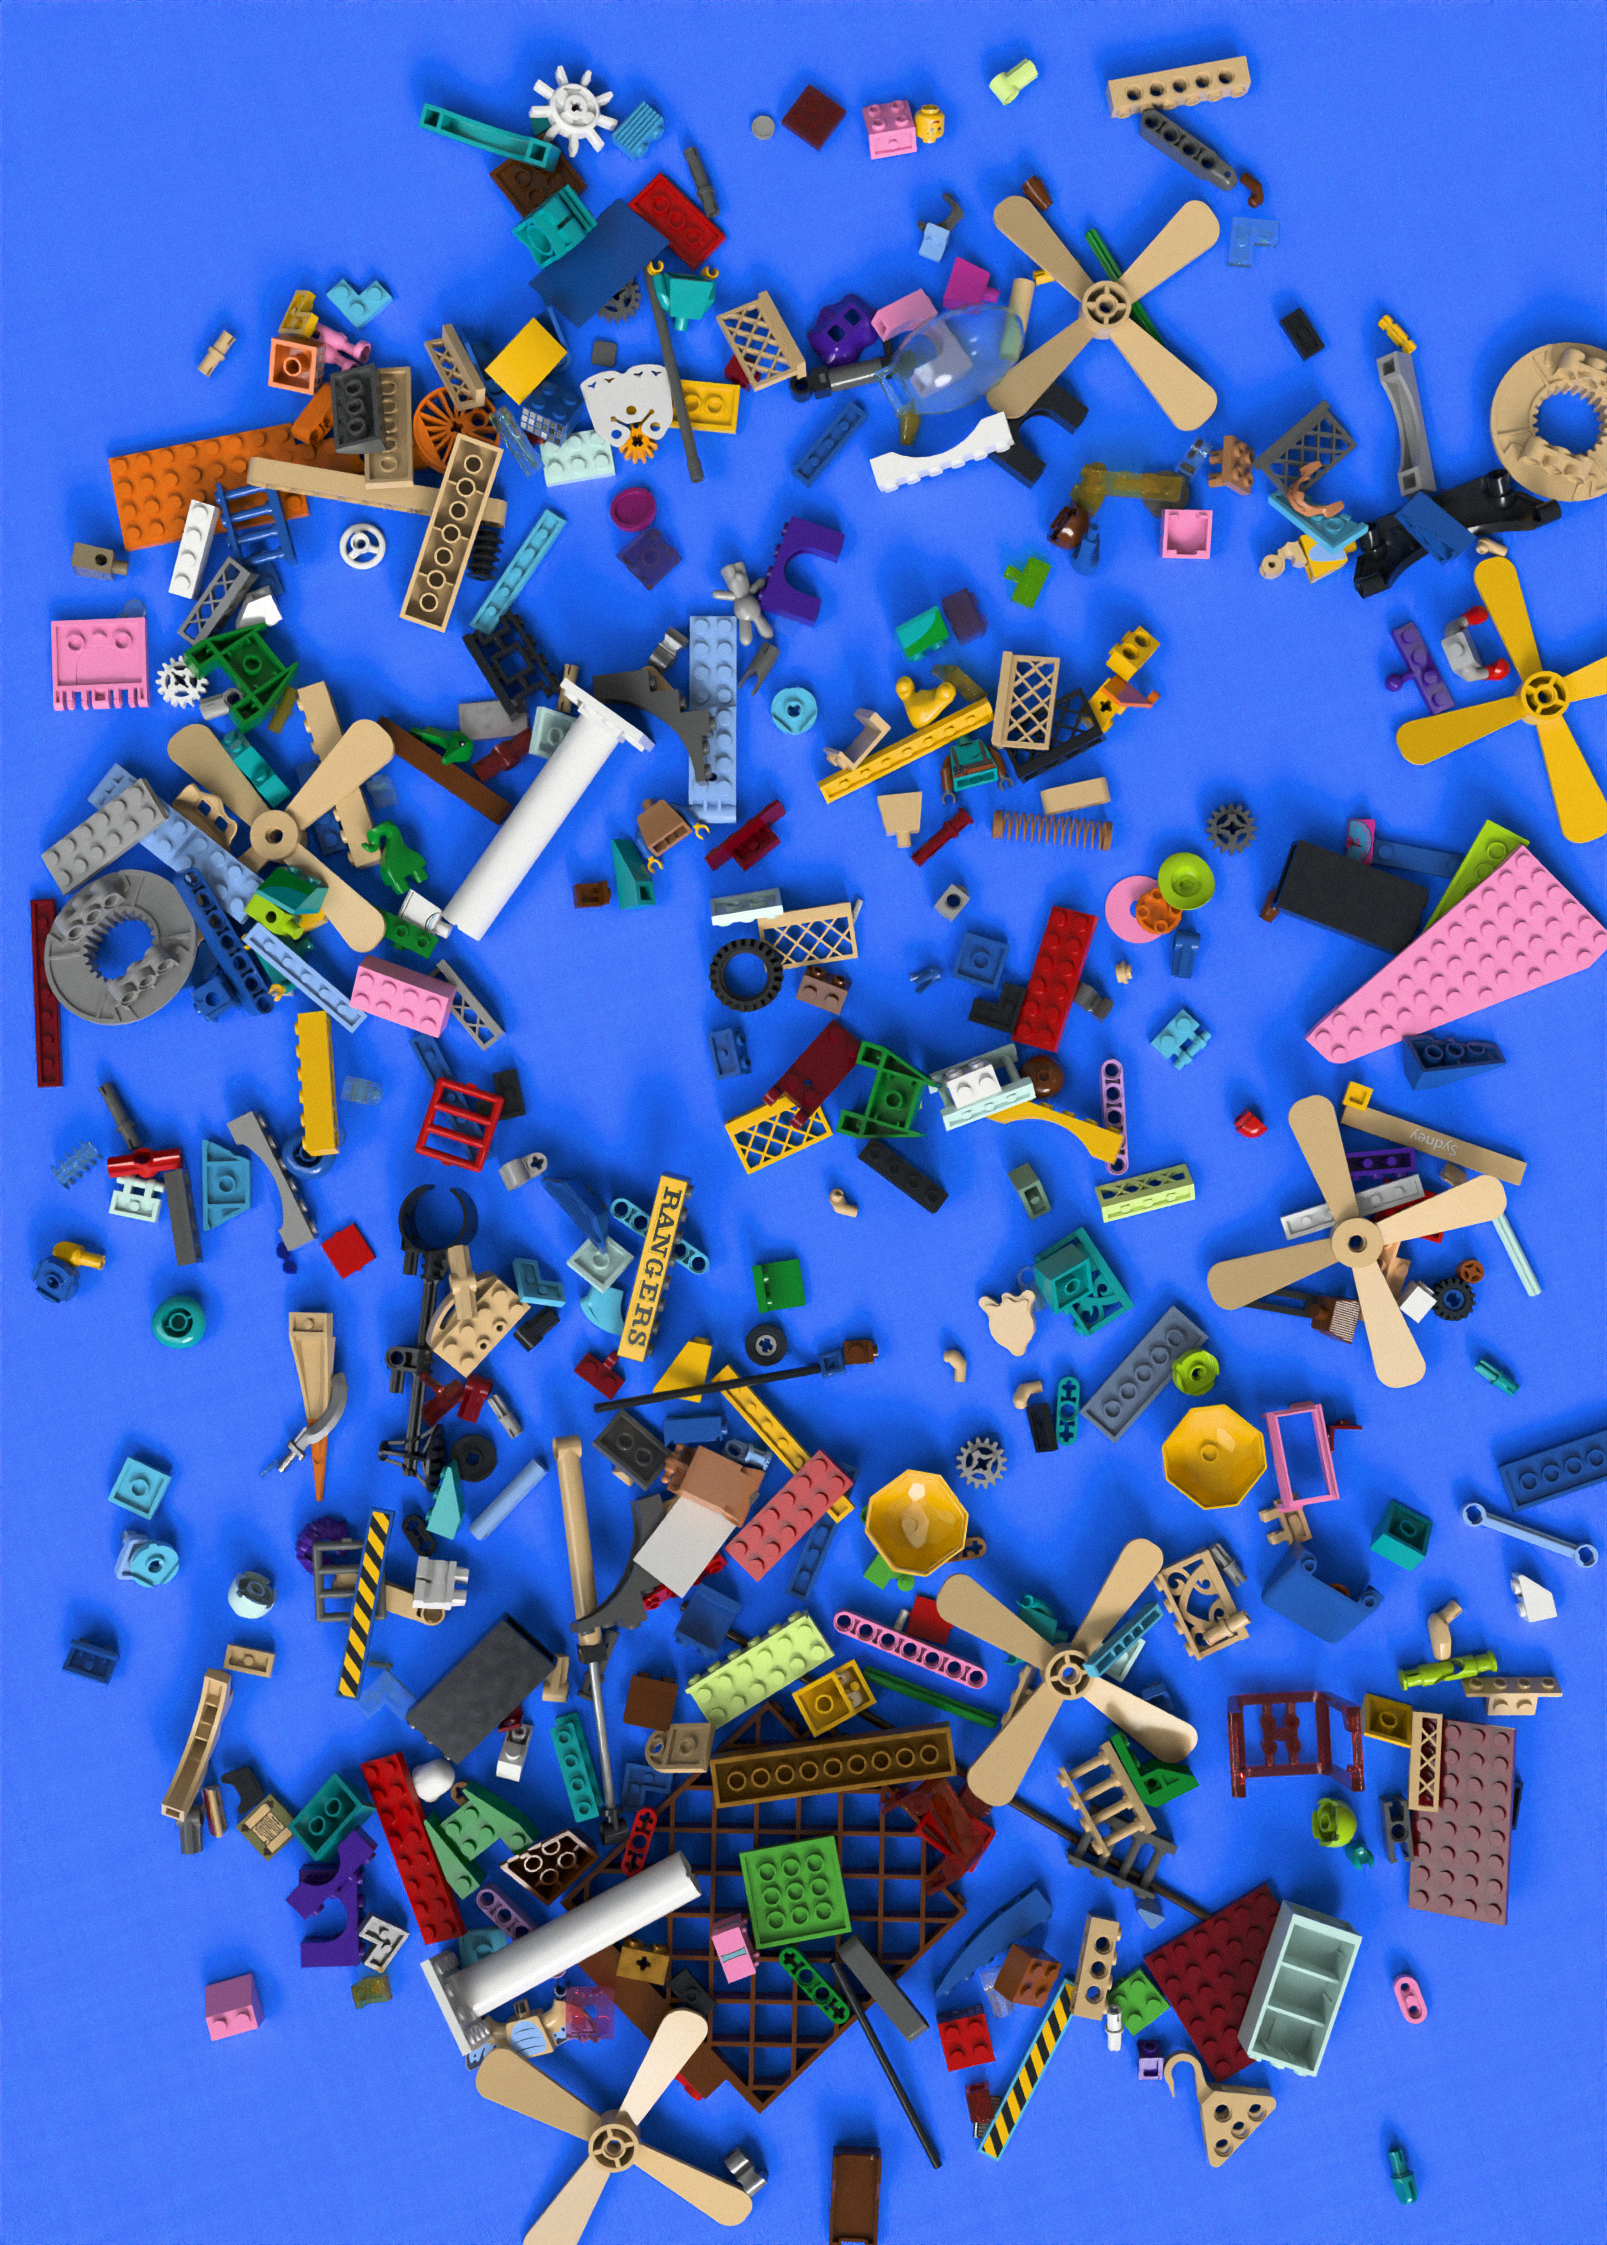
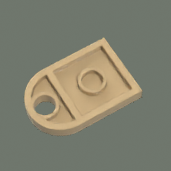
M712 1723L671 1724L667 1732L655 1730L649 1737L645 1747V1757L648 1764L661 1773L707 1772L716 1726ZM662 1744L660 1751L654 1753L656 1746Z

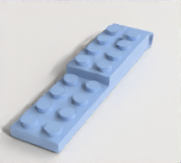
M690 616L689 711L709 709L712 716H716L717 730H714V738H705V740L709 741L710 755H706L707 764H711L712 775H715L717 779L713 782L709 781V785L699 786L696 783L693 764L689 756V809L699 819L698 823H736L737 617Z
M115 763L87 800L100 810L138 781V779L118 763ZM156 794L170 819L142 839L140 843L176 872L190 867L197 868L204 876L221 908L239 923L244 924L250 917L244 909L264 880ZM186 874L185 879L191 883L190 877Z

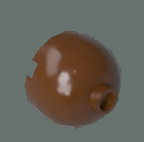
M1071 501L1072 506L1070 508L1065 506L1058 513L1050 526L1051 529H1054L1052 534L1049 535L1047 533V541L1060 549L1071 550L1077 548L1091 524V517L1088 511L1076 501Z
M1039 1054L1031 1056L1022 1064L1018 1071L1021 1079L1030 1077L1036 1098L1032 1099L1034 1101L1043 1102L1053 1099L1061 1092L1065 1083V1073L1062 1065L1050 1055Z

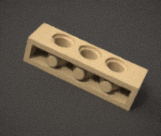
M1087 1913L1069 2011L1075 2016L1102 2021L1103 2014L1106 2015L1108 2000H1106L1107 1990L1111 1989L1113 1976L1110 1975L1111 1967L1116 1964L1117 1951H1115L1116 1941H1120L1122 1927L1119 1926L1120 1922L1115 1918ZM1100 1937H1106L1107 1940L1103 1948L1096 1947V1941ZM1097 1961L1102 1962L1101 1970L1096 1973L1092 1972L1091 1967L1093 1963ZM1091 1986H1097L1098 1990L1096 1995L1093 1997H1088V1988Z

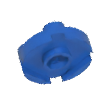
M51 1255L40 1261L33 1268L31 1278L32 1281H36L38 1285L36 1290L43 1298L53 1303H59L60 1301H69L77 1293L80 1274L78 1270L71 1268L66 1262Z

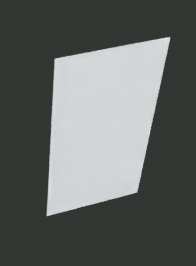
M758 1492L750 1496V1507L760 1495ZM681 1496L633 1560L683 1598L736 1526L722 1514Z

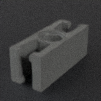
M1403 1795L1394 1796V1801L1398 1802L1399 1814L1397 1816H1390L1389 1807L1393 1806L1392 1801H1389L1386 1797H1378L1385 1858L1390 1863H1397L1394 1853V1843L1397 1842L1403 1843L1404 1851H1402L1404 1861H1414L1408 1800ZM1396 1824H1401L1400 1832L1392 1834V1827Z

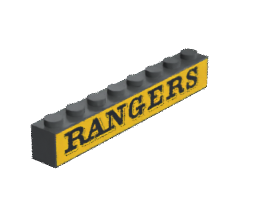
M666 1170L660 1176L616 1356L644 1363L648 1357L653 1355L655 1343H652L653 1336L658 1334L661 1321H658L659 1312L663 1313L666 1305V1299L663 1298L665 1289L669 1290L672 1276H669L670 1267L674 1268L678 1256L677 1253H674L676 1244L680 1245L683 1231L680 1230L681 1223L686 1221L689 1208H685L687 1199H691L694 1192V1185H691L693 1178Z

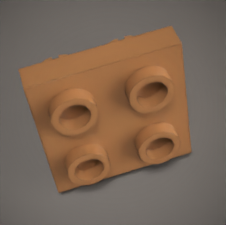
M1233 435L1224 436L1223 449L1211 450L1209 455H1214L1209 457L1210 464H1222V472L1209 473L1208 478L1213 479L1208 480V485L1210 488L1227 486L1241 496L1250 495L1251 486L1253 485L1252 463L1255 459L1253 448Z

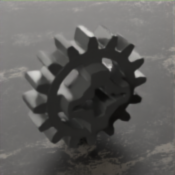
M633 278L614 295L619 300L616 301L612 297L598 310L599 319L606 317L607 324L613 319L616 325H619L620 319L628 323L627 317L629 315L633 318L636 317L634 309L640 310V303L638 302L642 298L641 294L638 293L640 291L639 286L634 285ZM631 298L630 304L627 308H625L626 303L629 302Z
M1229 804L1227 810L1222 805L1218 808L1219 813L1216 811L1211 813L1214 819L1206 820V823L1210 825V827L1204 830L1205 833H1210V837L1206 841H1213L1212 849L1214 850L1219 847L1220 854H1223L1226 850H1228L1229 856H1232L1235 850L1238 854H1241L1243 847L1248 849L1251 846L1248 840L1254 841L1256 838L1251 834V832L1257 830V827L1251 826L1255 818L1249 819L1247 817L1250 813L1249 810L1244 813L1241 812V805L1233 809V804ZM1225 816L1224 824L1216 825L1219 818ZM1237 817H1239V818L1243 821L1244 824H1242V823L1237 819ZM1229 825H1231L1232 829L1237 830L1232 835L1229 830H1226ZM1245 834L1242 842L1236 844L1237 837ZM1218 836H1220L1222 839H1224V840H1225V843H1223V842L1218 838Z

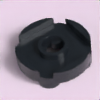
M480 1434L467 1435L459 1439L453 1445L449 1457V1464L453 1459L457 1460L460 1479L475 1483L488 1478L498 1463L495 1446L489 1439ZM470 1452L479 1455L477 1459L479 1463L477 1465L467 1461L470 1458Z

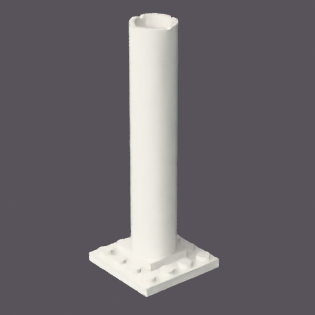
M564 678L560 684L565 690L563 695L579 707L577 711L581 713L441 913L442 917L454 926L458 925L459 930L477 941H480L616 745L619 742L623 744L627 740L641 752L644 749L651 752L655 746L644 733L567 678Z
M678 1851L460 1971L457 1967L459 1966L457 1956L454 1952L451 1953L449 1949L420 1963L462 2056L474 2051L490 2039V2027L485 2019L482 2020L480 2016L702 1895L695 1874L691 1873L692 1868L684 1854Z

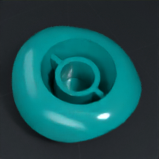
M181 1294L173 1295L158 1305L152 1316L151 1327L155 1337L163 1345L174 1349H185L192 1347L201 1340L206 1328V1318L202 1307L192 1297Z

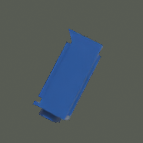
M723 1413L671 1416L663 1420L665 1447L671 1441H673V1444L717 1441L718 1437H720V1441H723L724 1435L728 1433L727 1418L723 1419Z

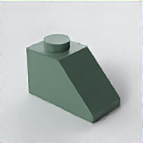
M1029 1163L1007 1173L1031 1221L1052 1210L1040 1180Z

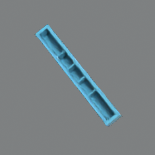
M1147 1603L1082 1664L1089 1677L1099 1678L1164 1616L1158 1603Z

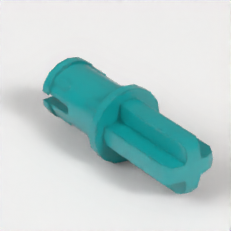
M1482 1358L1474 1365V1370L1488 1379L1490 1385H1496L1507 1393L1508 1396L1512 1397L1514 1395L1512 1391H1518L1520 1385L1503 1374L1504 1371L1502 1369L1498 1370Z

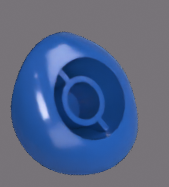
M305 1127L296 1129L286 1138L282 1146V1160L285 1167L293 1175L302 1179L313 1180L325 1176L332 1169L336 1154L311 1156L302 1146V1136H305Z

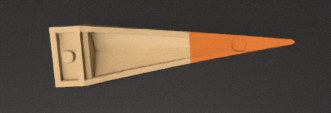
M289 1312V1339L297 1367L309 1428L325 1413L331 1400V1377L333 1376L336 1339L333 1336V1313ZM328 1434L316 1444L310 1443L317 1502L323 1500Z

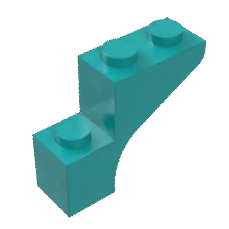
M238 728L224 736L220 743L228 755L274 808L292 794L283 780Z

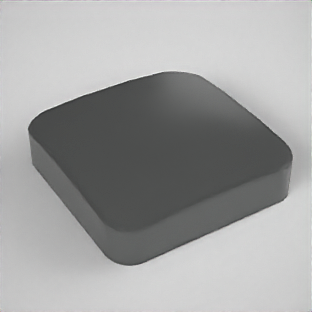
M595 341L591 357L592 364L613 368L617 345L609 342Z

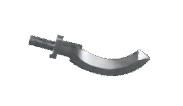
M343 1372L331 1377L332 1396L325 1413L309 1428L304 1427L295 1440L290 1439L286 1445L291 1450L276 1467L281 1473L286 1471L297 1456L299 1460L303 1461L307 1456L304 1450L310 1443L314 1445L322 1440L340 1420L347 1402V1382Z

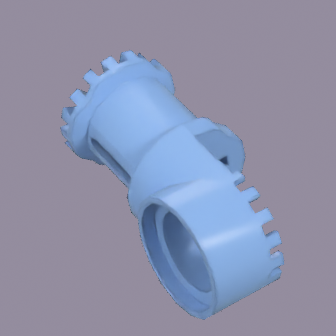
M736 1439L727 1441L721 1451L723 1457L733 1462L750 1463L760 1467V1470L764 1472L770 1463L768 1460L770 1461L772 1457L770 1451L764 1452L754 1448L753 1444H745L739 1440L736 1441ZM728 1448L736 1449L738 1456L731 1455L728 1452Z

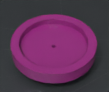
M629 488L620 492L610 506V515L614 524L626 532L643 530L652 523L657 513V505L652 494L643 488Z

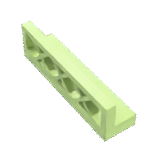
M1186 1163L1094 1187L1104 1223L1195 1199L1194 1183ZM1183 1173L1185 1179L1178 1181L1171 1179L1173 1175ZM1153 1180L1162 1182L1159 1186L1155 1187L1148 1185ZM1130 1186L1139 1188L1136 1192L1132 1193L1125 1191ZM1107 1192L1116 1193L1113 1198L1105 1200L1102 1196L1103 1193Z

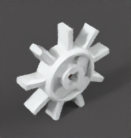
M558 66L555 71V78L559 87L553 90L538 79L533 90L549 102L547 106H532L529 111V117L548 118L552 127L547 130L543 141L551 142L558 133L563 137L569 138L568 150L570 157H575L578 151V139L585 137L598 153L602 150L605 143L594 130L595 126L614 131L617 126L618 120L600 114V106L608 104L613 94L609 91L595 97L587 89L591 81V71L587 70L584 73L580 84L568 82L563 66Z

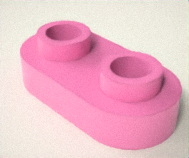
M1408 1974L1398 1975L1393 1981L1392 1988L1401 2013L1409 2023L1419 2024L1425 2020L1427 2008L1418 1984ZM1403 1983H1408L1406 1989H1401ZM1411 2006H1416L1414 2012H1409Z

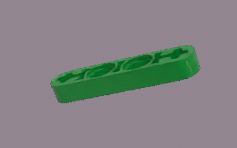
M789 1944L782 1947L779 1953V1963L833 2023L842 2024L846 2022L849 2018L850 2010L845 1999L795 1945ZM786 1952L788 1954H795L794 1960L799 1965L795 1971H793L795 1964L791 1960L785 1961ZM803 1969H809L812 1971L813 1977L809 1981H803L800 1979L799 1973ZM820 1987H825L829 1991V1996L825 1999H819L815 1994L816 1990ZM833 1997L836 1998L833 2000L834 2005L837 2008L843 2007L844 2015H834V2007L829 2004Z

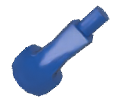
M1095 523L1090 524L1088 531L1082 537L1080 548L1073 552L1070 559L1074 570L1085 576L1095 574L1099 562L1100 539L1099 534H1097L1099 526Z

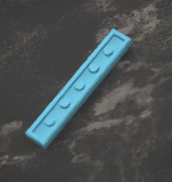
M546 508L469 625L475 630L479 629L480 633L486 637L495 632L501 623L499 617L507 614L506 611L511 608L567 524L566 520Z

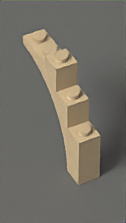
M208 1668L204 1676L197 1714L178 1768L162 1801V1815L184 1822L208 1772V1761L220 1738L221 1724L233 1701L234 1690L230 1689L231 1675H228L224 1670Z

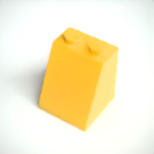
M696 1336L694 1340L690 1339L654 1387L653 1393L705 1384L714 1345L709 1343V1338ZM703 1394L679 1399L700 1403Z

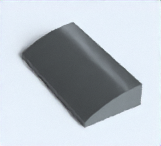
M375 363L330 374L336 453L370 454L387 451L381 374Z

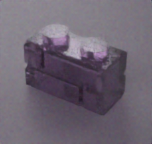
M964 588L941 600L940 605L960 646L986 634L988 622L983 613L979 615L976 608L978 601L973 592L969 594L968 589Z

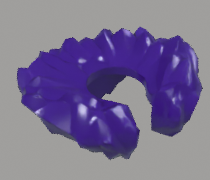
M326 1516L306 1524L297 1535L298 1539L295 1542L296 1558L301 1562L304 1569L313 1575V1543L322 1539L338 1541L342 1540L343 1537H349L345 1522L342 1520L336 1521L332 1517ZM336 1550V1554L346 1556L349 1550ZM322 1557L323 1565H335L331 1558Z

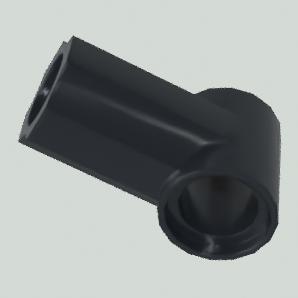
M546 1306L533 1319L525 1322L512 1336L529 1352L544 1339L543 1336L558 1324L561 1319L553 1309Z

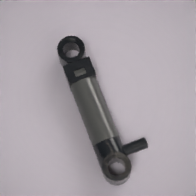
M881 339L885 356L829 369L826 366L810 369V375L806 373V376L797 379L795 375L790 379V395L795 401L802 403L808 401L812 397L813 392L815 400L830 397L831 393L894 378L908 379L915 371L916 357L911 350L906 348L899 349L894 353L891 339L885 342ZM900 361H907L910 365L901 367L898 363ZM798 384H805L807 386L803 391L797 390L795 387Z

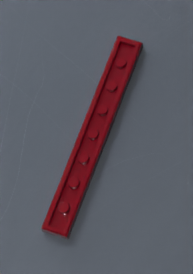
M30 900L38 1088L64 1087L60 1002L48 983L44 966L47 935L50 933L54 920L57 917L56 900Z

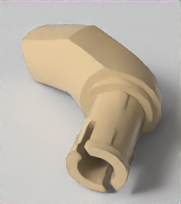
M1453 1600L1438 1614L1431 1613L1427 1621L1433 1656L1441 1661L1449 1659L1451 1655V1635L1448 1624L1463 1612L1462 1608Z

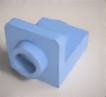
M928 222L924 232V240L919 249V255L935 262H940L949 241L950 231Z

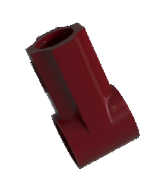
M471 1372L465 1385V1395L457 1417L468 1422L477 1423L484 1401L488 1399L492 1390L494 1380Z

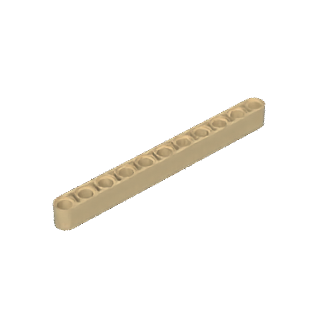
M259 457L250 458L247 474V483L256 487L430 517L440 490L420 485L366 490L365 476ZM488 497L480 525L495 528L505 527L508 503L500 499Z

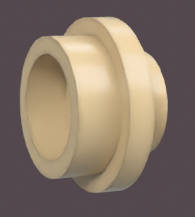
M1121 961V964L1115 965L1118 983L1124 982V984H1129V979L1133 978L1131 965H1126L1125 961Z

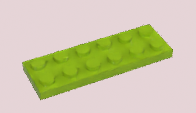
M1486 819L1421 934L1489 876L1518 844L1527 848L1530 841Z

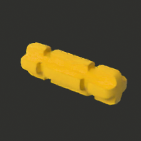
M1387 314L1382 317L1378 322L1380 328L1383 331L1386 329V334L1398 347H1402L1403 353L1411 354L1417 347L1414 341L1408 339L1409 336L1397 323H1393L1394 320L1390 315Z

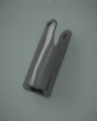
M763 642L740 680L738 689L743 687L749 677L758 676L757 684L751 693V696H755L780 656V650L767 642Z

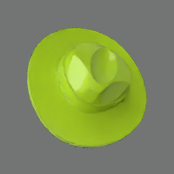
M1187 852L1173 854L1162 863L1159 869V889L1163 898L1171 906L1180 910H1193L1202 907L1212 898L1215 890L1213 873L1207 863L1197 855Z

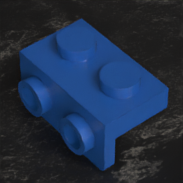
M80 1638L79 1640L72 1639L70 1642L72 1647L64 1662L62 1671L108 1686L120 1660L118 1654L115 1653L116 1650L106 1645H102L101 1648L94 1646L92 1641L85 1638Z

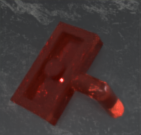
M423 1372L419 1380L436 1394L421 1409L425 1423L432 1427L464 1398L465 1392L462 1383L456 1378L450 1384H446L443 1387L429 1374Z

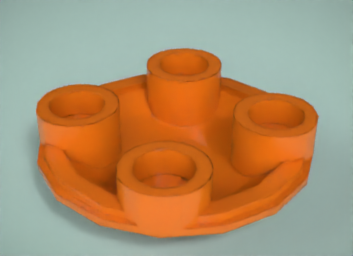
M1154 888L1142 895L1135 908L1138 924L1143 930L1156 935L1170 933L1175 929L1181 920L1183 910L1168 904L1159 888Z

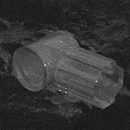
M1001 1965L978 1972L995 2018H1004L1014 2012L1013 2003L993 1988L1001 1971Z

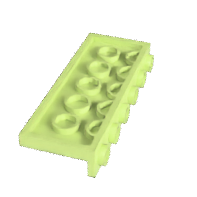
M807 1609L801 1613L799 1610L792 1613L784 1624L780 1625L777 1623L767 1630L768 1634L760 1638L758 1635L752 1638L744 1649L740 1650L737 1648L727 1655L728 1659L720 1663L718 1660L707 1668L708 1671L702 1675L697 1673L687 1680L686 1693L691 1694L708 1722L714 1724L716 1729L835 1655Z

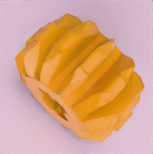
M642 423L638 425L637 429H635L633 424H630V438L624 445L619 447L620 453H625L624 459L627 461L632 458L635 465L638 459H641L642 463L645 464L646 456L653 459L654 453L652 451L658 450V445L654 443L657 440L643 434L641 430ZM638 441L639 443V441H642V445L639 447L637 444V447H635L634 442Z

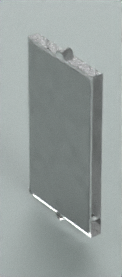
M510 699L514 707H516L518 704L515 699ZM527 699L522 702L527 709ZM499 700L457 704L459 718L457 725L460 732L464 733L472 742L530 736L528 721L530 715L528 712L520 714V718L511 722Z

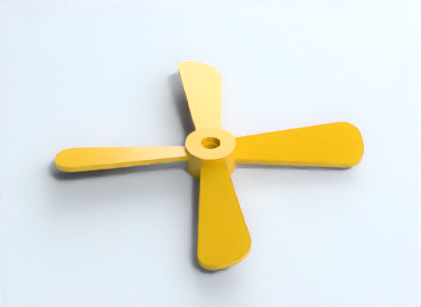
M1504 557L1485 559L1476 566L1473 580L1522 683L1517 687L1512 697L1403 724L1395 736L1397 747L1403 758L1409 763L1425 765L1521 719L1527 724L1536 726L1563 836L1573 843H1586L1597 839L1607 833V802L1562 714L1571 702L1607 694V656L1565 677H1561L1559 674L1551 671H1543L1514 565ZM1538 693L1545 695L1546 703L1539 700Z

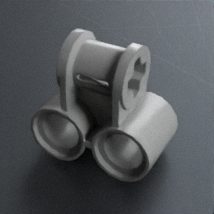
M536 1152L504 1164L498 1172L507 1190L511 1191L524 1185L528 1180L539 1176L546 1170L548 1161L545 1155ZM533 1161L539 1162L540 1166L532 1168L531 1163Z

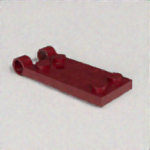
M833 1019L776 1084L772 1086L762 1100L772 1107L782 1094L800 1109L789 1122L795 1129L799 1130L856 1066L861 1042ZM804 1080H810L812 1086H805Z

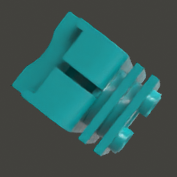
M567 184L545 199L544 202L517 223L511 231L529 249L533 260L542 270L573 249L598 223L595 221L590 210L586 209L580 201L576 191Z

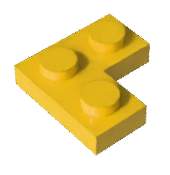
M296 290L278 333L310 339L316 330V324L319 319L315 314L310 313L316 295L310 291Z

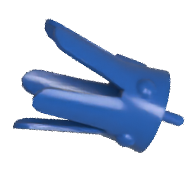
M933 964L925 970L908 973L913 975L909 977L910 981H914L916 985L921 984L916 988L915 992L920 995L932 984L942 981L939 973L944 971V969L938 971Z

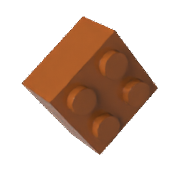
M1012 1944L993 1988L1012 2003L1042 2008L1048 1999V1994L1054 1981L1058 1977L1062 1963L1043 1949Z

